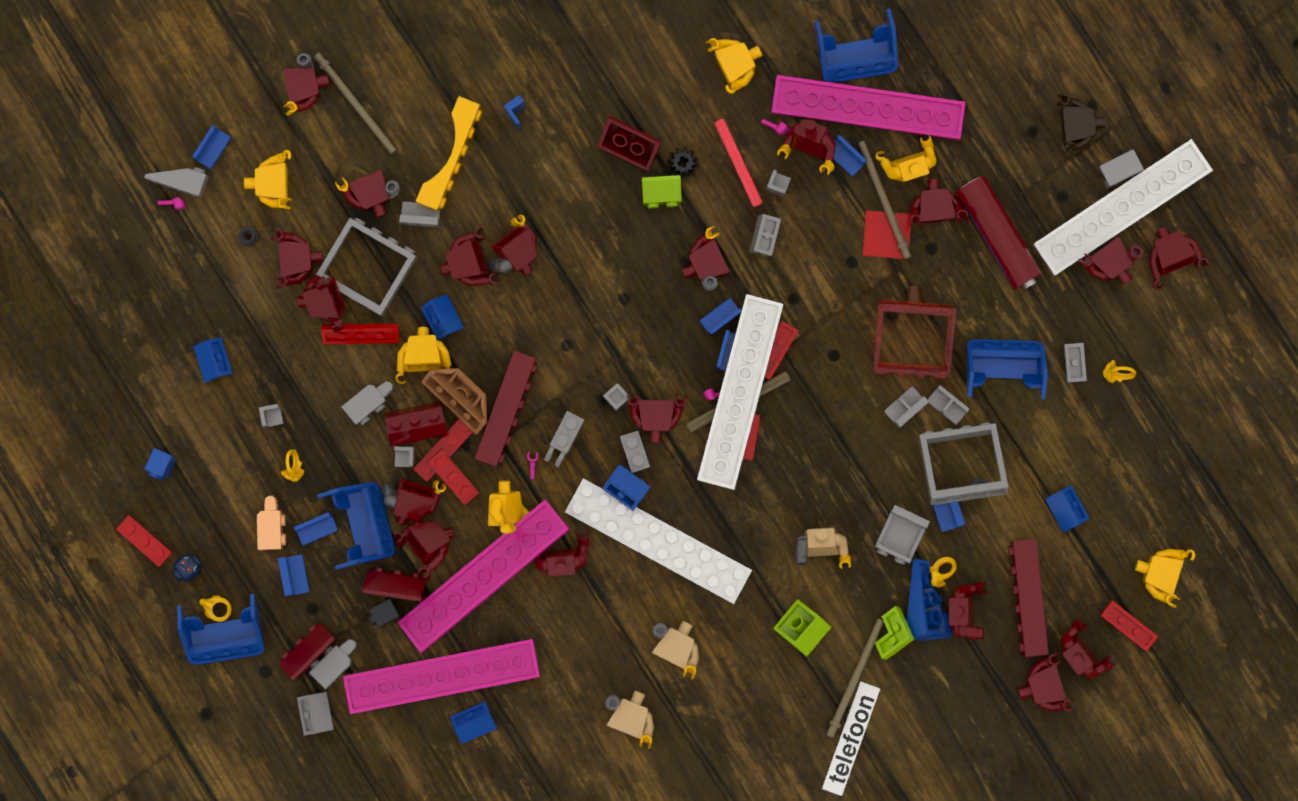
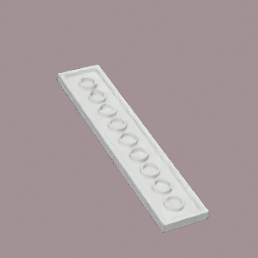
M1191 139L1034 243L1033 246L1053 276L1078 261L1079 258L1084 257V253L1088 254L1213 170Z
M746 294L697 478L699 481L732 490L735 489L782 312V303Z
M582 479L565 513L732 604L735 603L752 571L636 507L632 511L602 488L585 479Z

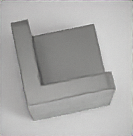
M773 170L766 190L784 197L791 178L778 174L776 170Z
M618 383L603 395L616 412L628 402L627 393Z
M279 404L259 407L262 427L268 428L284 424Z
M394 447L395 467L414 468L415 448Z

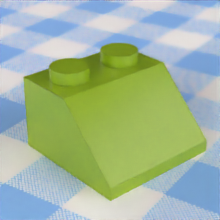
M680 175L642 178L643 206L653 209L665 204L667 207H678V204L682 203Z
M797 599L773 629L807 657L831 629V626Z

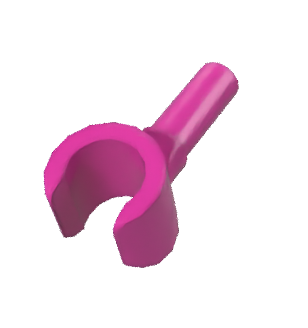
M765 119L761 121V123L774 129L779 135H784L788 130V126L782 121L778 125Z
M181 198L158 200V205L174 204L175 210L185 208V202Z
M711 388L706 390L704 395L706 400L711 401L719 398L720 392L715 394L714 389Z
M529 451L527 459L530 462V479H535V464L539 456L536 452V458L530 459Z

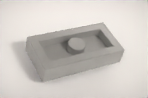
M1084 343L1064 344L1067 383L1086 382Z
M635 431L620 436L631 472L634 473L650 468L639 432Z

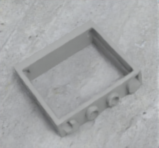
M349 218L316 275L324 276L325 279L329 278L325 273L352 227L408 258L380 306L336 281L341 294L383 317L417 259L414 255L415 251L407 246L404 249L397 245L399 242L391 237H388V239L382 237V232L374 227L371 230L364 226L366 223L362 220Z
M986 422L974 427L966 425L960 429L946 428L940 432L926 431L920 434L919 444L931 505L1005 495L1008 493V482L996 423ZM991 435L1000 481L936 491L927 444Z

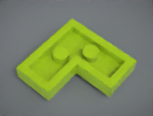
M897 606L881 616L889 633L875 642L881 658L884 660L889 659L914 640L901 608Z

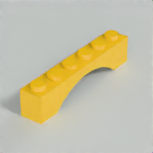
M458 96L451 113L455 125V143L452 154L442 170L432 179L423 183L416 199L417 205L435 212H439L440 208H444L447 198H444L446 192L451 191L454 183L452 180L453 175L459 172L461 166L459 160L467 152L468 146L466 143L468 138L472 139L475 128H473L475 121L479 122L481 118L480 104Z

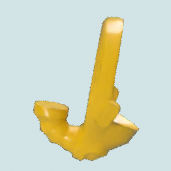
M1115 360L1108 362L1102 372L1104 378L1110 383H1114L1116 380L1122 382V380L1136 377V371L1133 368L1126 366L1116 367ZM1118 370H1128V371H1130L1131 373L1122 374V373H1119V372H1117V371H1118Z
M291 449L287 452L285 459L287 470H282L281 475L287 480L297 482L303 477L304 470L301 469L302 462L299 460L297 451ZM290 455H292L293 457L292 468H290L289 466Z
M942 557L933 566H930L932 586L941 588L946 585L943 580L951 577L957 567L954 559ZM944 563L952 564V569L948 573L940 574L938 572L939 567Z
M212 596V598H203L199 601L208 619L222 622L228 619L231 614V604L225 598ZM222 602L226 605L227 613L223 617H216L213 614L212 609L216 603Z

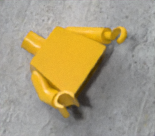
M711 38L706 41V44L710 43L712 45L708 52L715 50L714 55L729 86H725L726 91L733 94L736 90L748 85L756 67L753 60L762 56L759 47L756 46L748 50L745 43H740L737 40H717Z
M928 135L929 139L927 141H923L922 137L920 138L922 148L924 149L922 152L891 162L889 159H885V157L878 156L879 154H884L883 151H878L875 154V158L881 161L880 164L887 176L896 181L904 182L930 173L929 169L936 165L934 145L930 135Z
M284 150L283 153L274 155L262 162L258 168H255L254 178H244V188L255 189V195L259 198L260 202L270 208L291 209V207L286 206L287 202L292 201V199L288 198V171L286 163H283L287 158L286 154H288V159H291V152L289 150Z
M419 327L418 335L408 337V342L404 343L397 354V371L399 373L395 377L397 383L404 384L406 380L400 381L398 379V376H403L404 372L430 371L431 369H442V367L449 369L452 365L449 351L442 341H437L436 335H429V328Z
M499 481V492L492 493L489 496L488 526H501L500 530L502 533L511 534L516 530L514 524L526 516L529 511L522 505L520 492L510 491V481Z
M1166 549L1156 552L1154 556H1150L1148 563L1137 560L1135 571L1144 573L1142 582L1145 583L1146 589L1155 599L1168 603L1173 608L1177 607L1172 604V600H1180V598L1174 595V591L1184 562L1183 559L1187 558L1191 552L1192 557L1190 560H1194L1195 552L1193 550L1185 552L1178 549Z

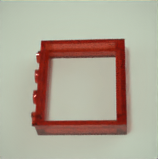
M878 300L873 371L882 375H887L888 372L895 373L897 376L915 374L914 376L918 378H925L926 375L934 376L936 379L950 377L956 317L955 305ZM883 312L948 316L943 367L879 362Z

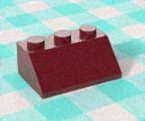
M609 116L597 147L649 171L661 148V141Z
M441 401L384 413L391 447L448 435Z
M373 567V571L368 570L363 593L423 602L426 581L422 578L423 574L419 576L417 573H411V576H404L403 571L392 570L391 574L385 573L384 568Z
M315 623L308 630L310 634L305 639L301 637L294 644L296 648L292 652L288 650L280 658L282 662L279 665L293 681L298 680L338 640L323 623L319 625Z

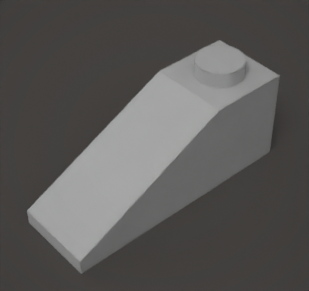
M194 167V170L186 168L145 174L144 178L156 184L202 198L209 177L204 174V170Z

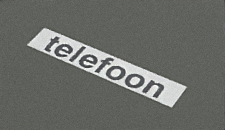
M860 681L822 789L842 796L880 688Z

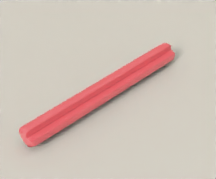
M720 119L716 121L715 126L752 206L761 205L760 195L725 120Z

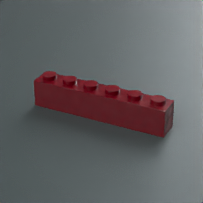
M517 351L513 352L475 460L494 467H498V464L502 465L506 455L503 453L505 446L509 447L512 436L509 435L512 428H516L519 419L516 417L518 410L522 411L525 400L522 398L525 392H529L532 384L529 381L531 374L535 375L538 364L535 363L536 358Z
M1036 539L1012 541L1011 546H1008L1009 557H1013V565H1010L1011 576H1015V584L1012 585L1013 595H1017V603L1014 604L1015 614L1019 615L1017 633L1021 634L1022 641L1019 642V652L1023 653V657L1049 655Z

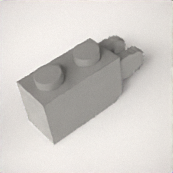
M385 381L384 384L377 388L374 385H367L345 403L342 408L357 426L359 424L363 426L371 420L370 415L374 412L378 414L386 407L385 403L387 401L385 398L394 391V386L388 381Z
M567 411L550 443L551 447L544 460L548 462L556 449L561 452L555 462V466L559 467L565 455L569 453L585 420Z
M350 639L341 646L336 645L333 647L331 645L324 652L326 656L321 661L317 659L310 666L312 670L309 673L325 689L352 664V658L349 655L356 649V641Z

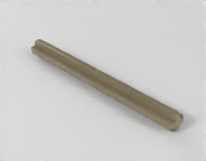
M783 372L762 383L759 397L789 382L790 377L788 373ZM716 408L686 424L688 430L693 432L711 423Z

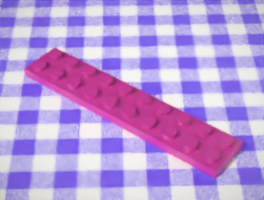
M777 75L771 113L960 140L966 102Z
M547 500L542 501L515 524L516 530L514 532L500 536L397 622L421 653L570 530Z
M533 639L346 675L343 676L349 712L354 714L538 678L540 673Z

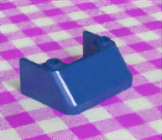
M886 9L887 24L876 27L873 31L872 39L836 44L834 36L830 34L822 35L819 21H815L821 71L826 82L835 83L888 74L898 68L896 27L890 9Z
M972 339L968 341L966 351V386L968 397H972L973 387H979L985 383V378L1023 379L1024 384L1031 389L1040 388L1041 399H1045L1048 371L1044 345L1038 341Z
M368 482L340 487L317 494L318 498L332 496L335 507L340 510L346 509L355 546L347 550L348 562L336 565V570L384 559L394 554L395 545L381 489L377 483Z
M250 594L251 607L244 608L241 611V619L203 625V621L199 617H185L182 606H177L178 632L190 663L195 665L260 655L264 652L261 618L255 595Z

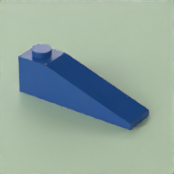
M919 559L913 560L907 624L914 640L917 641L951 638L949 616L947 612L944 613L940 603L943 601L942 596H938L935 587L931 585L929 561Z

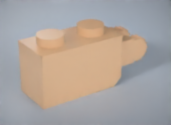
M268 496L264 501L265 511H260L257 514L258 550H283V545H286V534H283V526H286V516L282 515V511L278 510L276 497Z

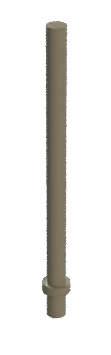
M320 52L317 53L314 58L319 63V68L328 74L389 153L393 154L396 152L397 149L330 66V62L325 60Z
M861 141L857 144L862 156L867 160L865 164L897 240V248L901 250L904 260L911 257L907 247L909 244L905 242L866 143Z
M877 618L834 718L829 722L830 727L826 734L829 737L833 738L837 728L841 726L839 723L884 624V621Z

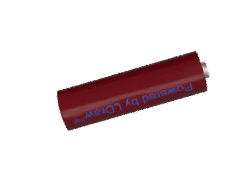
M978 177L956 191V195L968 212L1013 290L1021 286L1027 289L1035 284L1036 281L1034 279L1040 276L1042 271L986 177Z

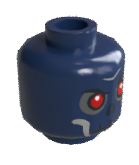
M184 554L173 563L174 571L172 573L178 581L182 579L184 582H189L200 574V567L202 565L193 554Z

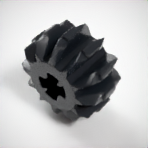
M684 147L683 153H681L679 148H676L677 155L671 152L670 156L673 159H667V163L673 164L668 167V171L674 170L672 176H676L679 173L681 180L683 174H685L687 179H690L689 172L695 175L696 171L693 168H699V164L694 163L698 160V156L692 157L694 154L693 150L687 154V147ZM681 159H684V162L687 161L684 168H682V165H678Z

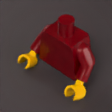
M803 119L800 124H795L789 128L784 139L785 144L780 147L777 155L779 156L781 151H784L786 153L784 159H786L791 153L790 146H792V148L823 160L826 159L819 170L822 173L827 168V175L834 170V164L831 160H834L836 143L831 138L828 128L817 124L814 120Z

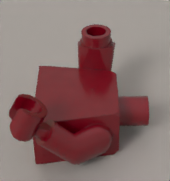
M1117 237L1093 256L1084 253L1086 260L1083 261L1079 258L1078 262L1084 265L1092 277L1102 281H1111L1117 277L1122 285H1125L1132 279L1126 269L1134 261L1142 258L1143 250L1138 245H1133L1126 250L1121 239Z
M975 582L970 585L958 586L954 594L949 597V626L953 629L957 638L984 639V627L973 626V594H986L987 591H982V587L987 585L986 583Z

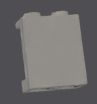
M894 505L874 546L878 549L877 553L885 557L888 554L894 556V561L905 565V563L910 564L930 521Z

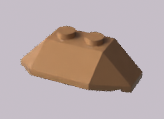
M431 369L421 381L476 435L487 423L486 394L460 369Z

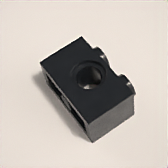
M389 599L370 609L371 614L368 615L372 624L378 627H383L402 617L393 599Z

